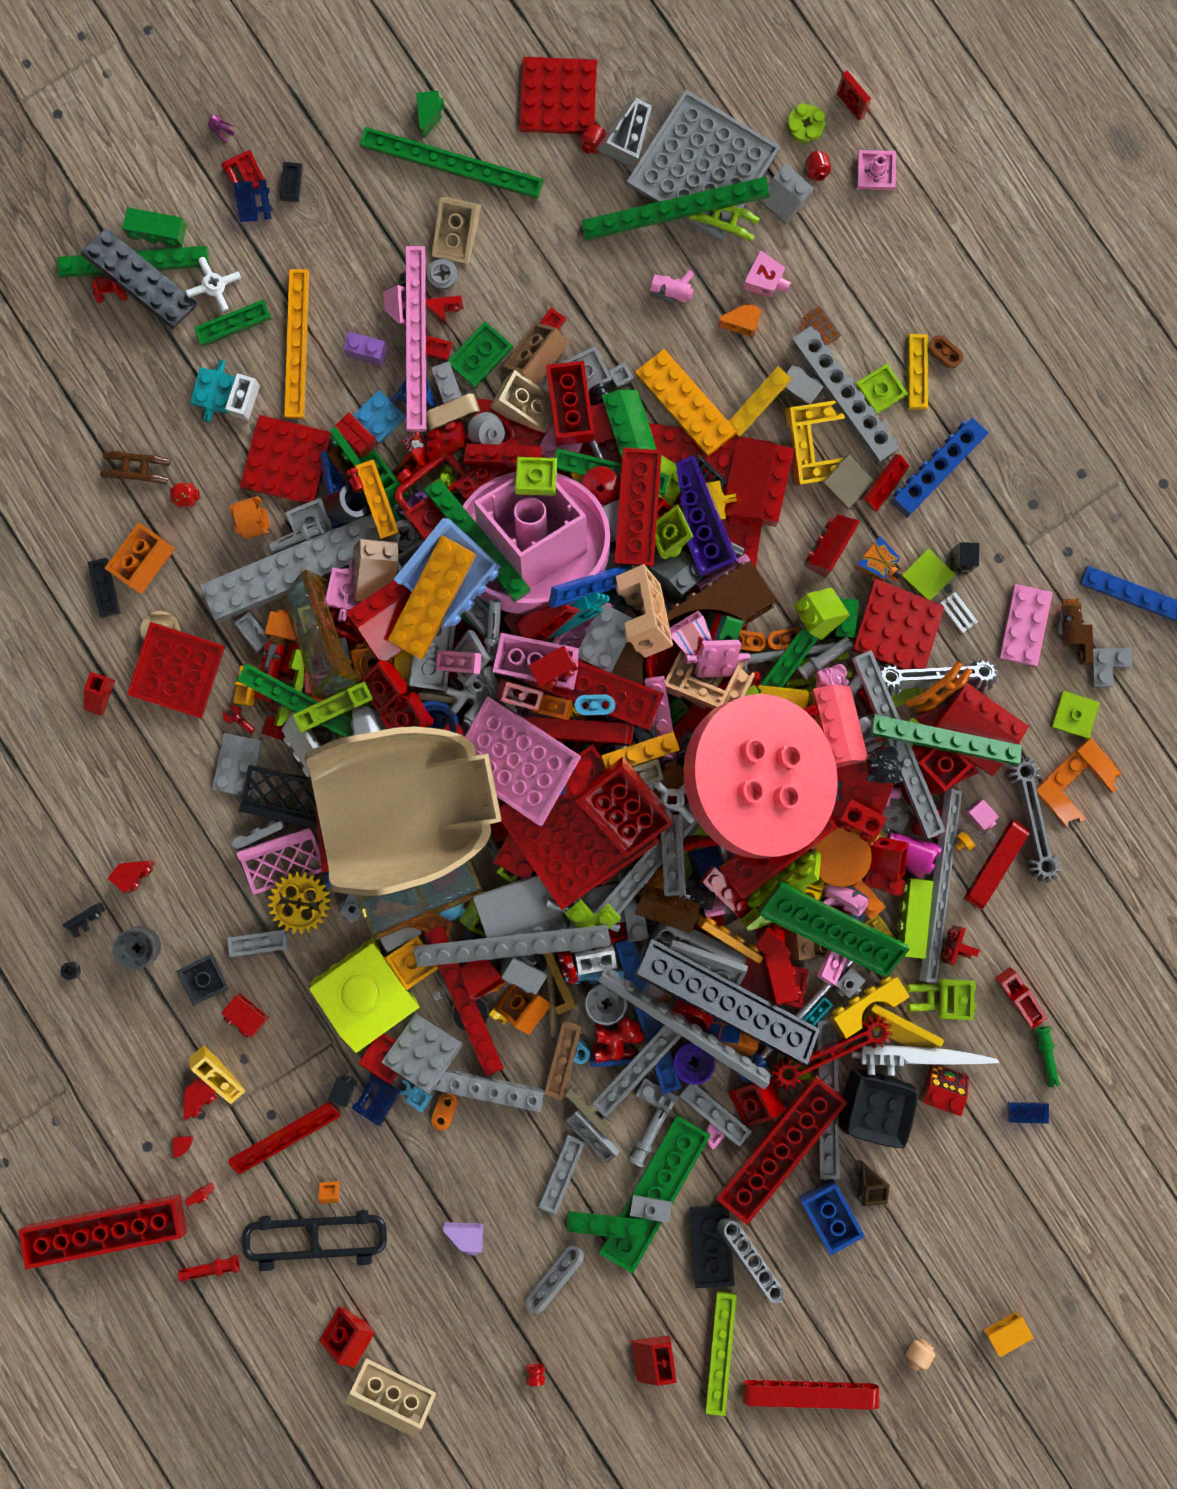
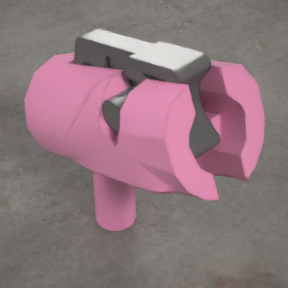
M688 270L682 279L677 278L676 280L670 279V276L655 274L650 294L671 304L677 301L686 303L687 300L691 301L694 289H691V284L687 283L694 276V273Z
M827 883L824 887L823 892H825V897L828 899L823 903L829 906L840 905L844 911L857 916H861L868 906V897L852 885L839 887Z

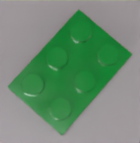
M484 321L448 361L451 368L476 389L513 349V345Z

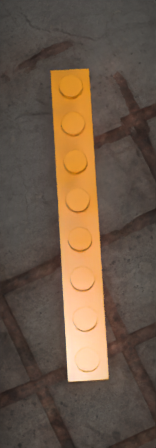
M289 269L284 416L286 419H305L309 300L308 269Z

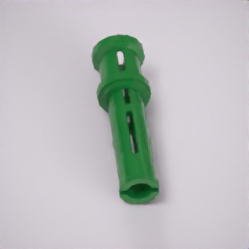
M1036 1027L1033 1029V1032L1037 1036V1049L1041 1051L1047 1086L1055 1087L1054 1084L1060 1086L1052 1050L1055 1045L1051 1040V1027Z

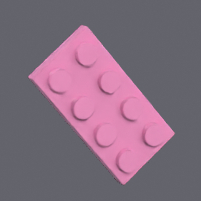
M1018 584L1013 585L998 659L1034 667L1038 666L1053 592Z

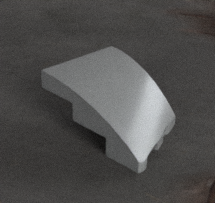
M363 705L351 709L353 716L351 721L352 736L386 730L377 710Z

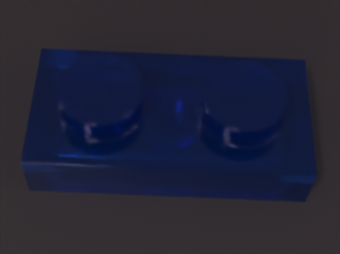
M1008 1102V1122L1049 1124V1104L1043 1102Z

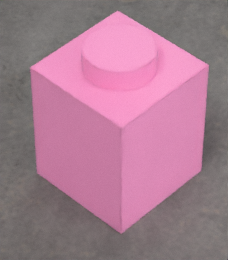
M978 800L965 812L979 830L991 829L996 824L995 820L999 818L984 800Z

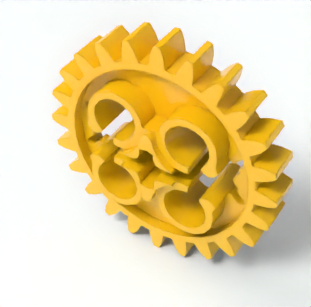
M297 871L295 877L292 873H288V879L284 876L281 877L283 883L275 882L278 888L271 889L274 895L268 896V898L273 900V902L268 904V906L274 909L269 912V914L276 915L273 921H280L278 927L286 925L285 931L292 928V934H295L297 929H299L300 934H303L305 928L310 933L312 931L311 926L317 929L319 928L317 922L321 924L325 922L322 916H329L325 910L331 909L327 903L332 901V899L326 898L330 891L323 890L326 884H319L321 878L315 881V874L308 877V873L305 871L303 876H301L300 872ZM293 886L296 888L297 894L289 897V900L297 901L301 898V902L310 903L312 900L307 897V891L313 890L316 893V898L313 902L323 900L318 906L321 913L314 908L311 910L312 917L307 919L303 916L304 909H309L310 905L303 904L298 907V903L289 902L288 905L293 908L292 915H287L284 912V907L287 904L277 905L281 900L280 893L283 897L289 895L288 887Z

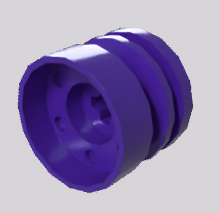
M688 1040L681 1044L676 1051L674 1059L675 1072L685 1083L692 1085L702 1084L709 1080L714 1072L715 1057ZM692 1056H695L696 1059L700 1058L698 1065L690 1063Z

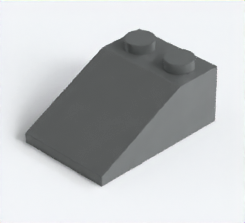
M655 545L654 567L647 568L661 584V588L677 603L706 576H700L693 557L682 549L677 557H669L665 560L661 558Z

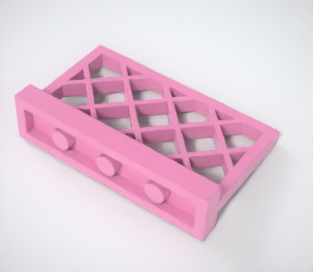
M306 827L240 849L237 852L238 859L241 860L253 895L277 887L275 884L277 881L271 879L275 869L284 873V877H287L288 873H290L289 871L293 863L303 867L301 876H303L305 869L309 870L307 872L308 876L322 872L321 868L314 870L307 866L311 857L319 860L321 865L319 845L313 828ZM310 839L314 846L311 853L301 848L303 842ZM290 846L297 850L293 859L283 855L286 847ZM299 851L309 855L305 865L295 860ZM268 853L279 856L275 865L264 861ZM281 857L291 862L287 871L277 867ZM255 859L260 862L256 871L248 867L247 860ZM262 864L273 868L269 877L259 873ZM256 876L267 880L264 887L256 889L254 883Z

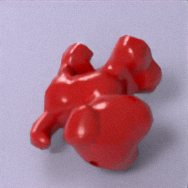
M623 1017L619 1020L615 1030H606L604 1025L594 1023L593 1032L594 1036H596V1043H592L594 1063H601L607 1060L616 1061L621 1058H633L636 1055V1049L624 1050L623 1044H639L643 1042L644 1034L641 1032L639 1023L636 1020Z

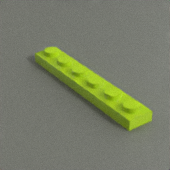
M716 1291L705 1413L709 1415H726L736 1293Z

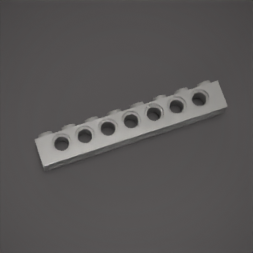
M810 326L792 338L791 347L811 375L824 386L822 390L829 400L836 402L833 404L839 414H844V421L874 463L879 465L895 454L899 449L897 440L888 434L884 422L878 420L874 408L868 406L863 393L855 388L853 379L845 374L840 361L835 360L832 356L830 347L824 345L820 333ZM808 347H815L817 352H811ZM819 362H826L828 367H821ZM830 377H837L839 382H832ZM841 392H847L850 398H844ZM852 407H858L861 413L853 412ZM864 422L870 423L871 426H872V428H871V429L865 428L864 425H863V423H864ZM874 438H881L883 444H877L874 441Z

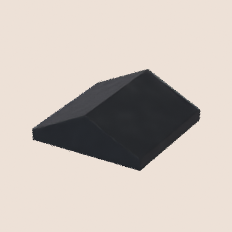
M213 954L176 971L193 1006L229 989Z

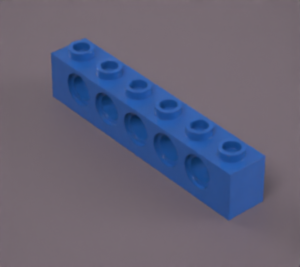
M973 417L968 422L964 420L957 427L959 432L956 435L951 434L944 441L946 445L942 449L938 447L931 454L934 458L930 462L926 460L918 468L920 472L916 476L912 474L905 481L908 485L904 489L900 487L892 495L894 499L891 503L906 518L915 511L989 433ZM960 436L966 437L968 443H963ZM947 450H953L955 457L949 456ZM934 463H939L942 466V470H937ZM921 477H927L929 484L923 483ZM908 490H914L916 497H911Z

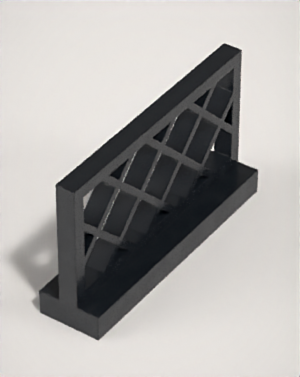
M248 765L239 812L314 829L317 825L315 796H312L306 788L312 784L311 778ZM252 771L259 772L264 779L256 783L252 778ZM273 775L278 776L282 784L274 787L268 778ZM296 780L301 788L293 792L288 782ZM264 781H266L271 789L266 794H263L258 787ZM284 785L290 795L282 799L277 789ZM253 788L260 795V798L256 800L248 798L249 791ZM302 789L309 798L303 803L295 795ZM273 792L279 802L271 804L266 796ZM292 796L298 806L289 808L284 801ZM311 801L315 807L314 813L307 812L303 805Z

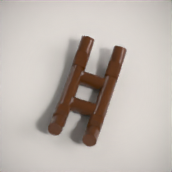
M120 451L103 452L104 459L122 460L121 471L101 470L100 476L102 478L140 480L166 485L168 483V477L150 474L147 471L148 463L170 466L171 459ZM130 461L141 462L139 473L128 472Z

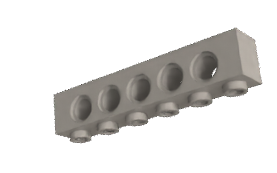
M446 1069L433 1088L436 1091L536 1112L541 1111L545 1089L451 1069Z

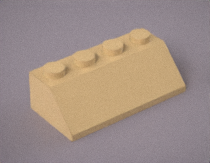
M366 1358L345 1404L416 1438L423 1427L436 1392Z

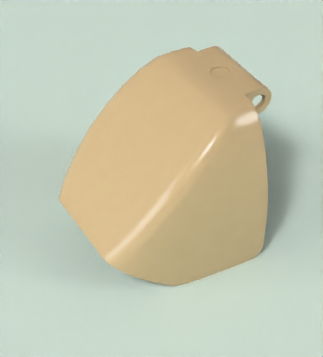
M399 727L344 737L319 746L305 754V762L312 781L327 855L330 886L334 892L379 896L433 881L448 874L475 856L485 846L490 837V824L502 821L489 754L476 755L474 745L463 735L436 728Z

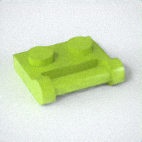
M939 978L940 1011L938 1012V1018L974 1020L975 980ZM948 986H954V1012H948Z

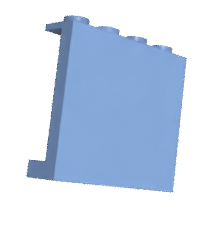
M443 518L394 580L399 585H405L412 592L441 535L476 553L477 556L443 620L445 627H451L452 625L456 626L462 619V613L468 611L474 605L473 600L476 596H480L487 589L486 584L498 576V570L501 565L450 519Z

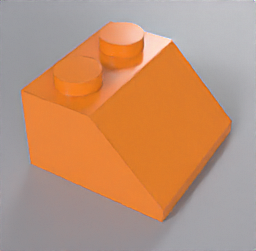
M513 984L495 1006V1009L515 1028L530 1035L552 1003L539 992L537 994L526 993L519 986Z

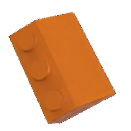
M138 522L105 566V569L142 594L176 548Z

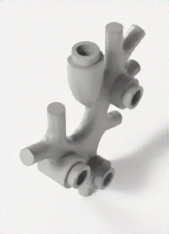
M498 674L494 675L497 681L499 682L500 678L508 680L511 679V677ZM478 678L474 680L471 686H463V690L447 686L444 692L456 698V702L450 708V711L455 715L468 699L473 700V706L465 714L462 721L468 728L471 727L489 695L484 689L482 681Z

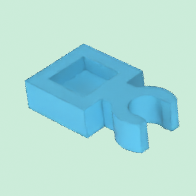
M402 1080V1083L406 1085V1090L403 1091L397 1088V1093L407 1095L406 1102L418 1111L423 1112L433 1095L426 1093L417 1086L413 1088L408 1080Z

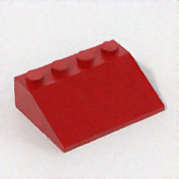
M737 441L724 495L736 493L734 498H737V502L726 503L725 515L776 527L779 522L795 448L777 444Z
M395 580L346 612L347 621L378 661L384 660L387 662L403 651L402 648L388 641L412 592L405 585H399Z
M968 683L953 693L934 725L937 728L1017 745L1021 742L1029 728L1026 723ZM963 755L968 761L991 777L1004 764Z
M623 756L609 766L575 800L626 858L674 824L673 813Z

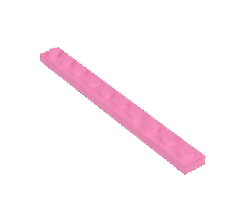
M406 246L407 432H426L425 246Z

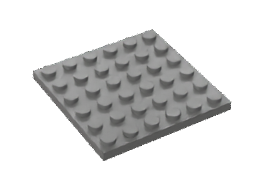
M685 90L628 178L626 185L654 202H660L749 181L765 175L781 147L690 91ZM746 203L736 205V207L743 209ZM721 210L718 220L729 223L732 213ZM713 211L706 212L703 214L712 216ZM689 217L682 218L720 242L723 241L728 231L712 225L689 220Z

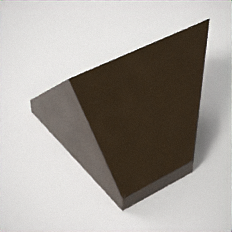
M861 1160L857 1200L862 1206L888 1204L890 1184L886 1183Z

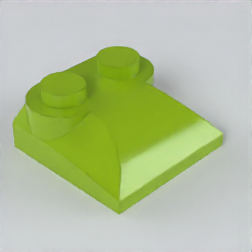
M678 505L657 520L655 541L661 558L666 560L669 557H677L682 547L693 538Z

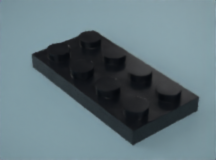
M722 1204L689 1207L695 1288L735 1286L732 1251L717 1229L720 1219L729 1218V1210ZM730 1225L726 1229L727 1233L730 1231Z

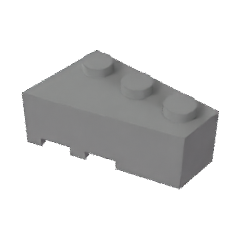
M638 98L626 104L596 150L626 165L636 161L639 158L652 106Z

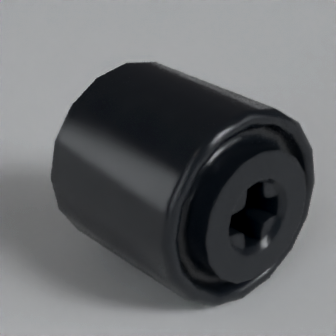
M347 484L327 496L324 508L326 515L332 522L338 525H346L368 512L369 504L364 490L353 492L351 484Z

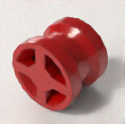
M538 1363L527 1365L526 1372L528 1377L526 1378V1384L529 1386L544 1385L545 1377L543 1373L545 1372V1365Z

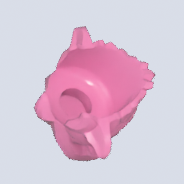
M842 664L825 668L815 674V688L829 685L847 686L849 684V680L845 678L847 669Z

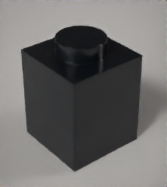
M339 1075L336 1078L328 1101L347 1107L358 1082L353 1081L354 1078L349 1075Z

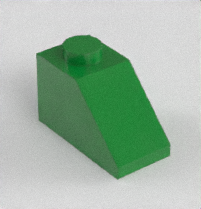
M439 91L416 93L422 138L426 137L442 118L441 110H445L444 99L440 98Z

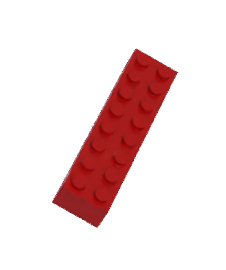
M814 1074L716 1193V1200L748 1225L848 1104L846 1098L817 1074Z
M175 1194L31 1223L19 1229L18 1232L24 1268L27 1270L181 1239L187 1233L181 1194Z

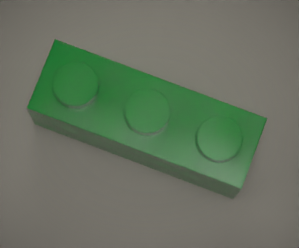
M127 207L122 229L133 240H139L140 238L150 243L157 244V242H161L167 246L176 247L183 246L187 224L182 217Z

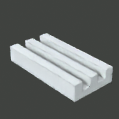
M956 592L939 603L944 606V612L961 634L978 623ZM952 598L955 600V602L958 604V606L961 608V610L964 612V614L967 616L971 623L968 622V620L965 618V616L953 602ZM948 602L965 624L964 628L945 603Z

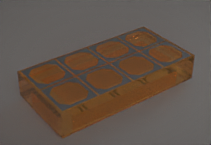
M819 305L804 315L803 319L808 326H811L820 333L824 345H830L840 338L841 334Z

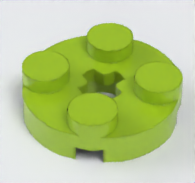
M799 104L791 112L787 123L791 137L803 144L810 143V141L815 139L818 140L825 128V113L814 105ZM802 121H809L811 126L808 125L807 128L804 127V123Z

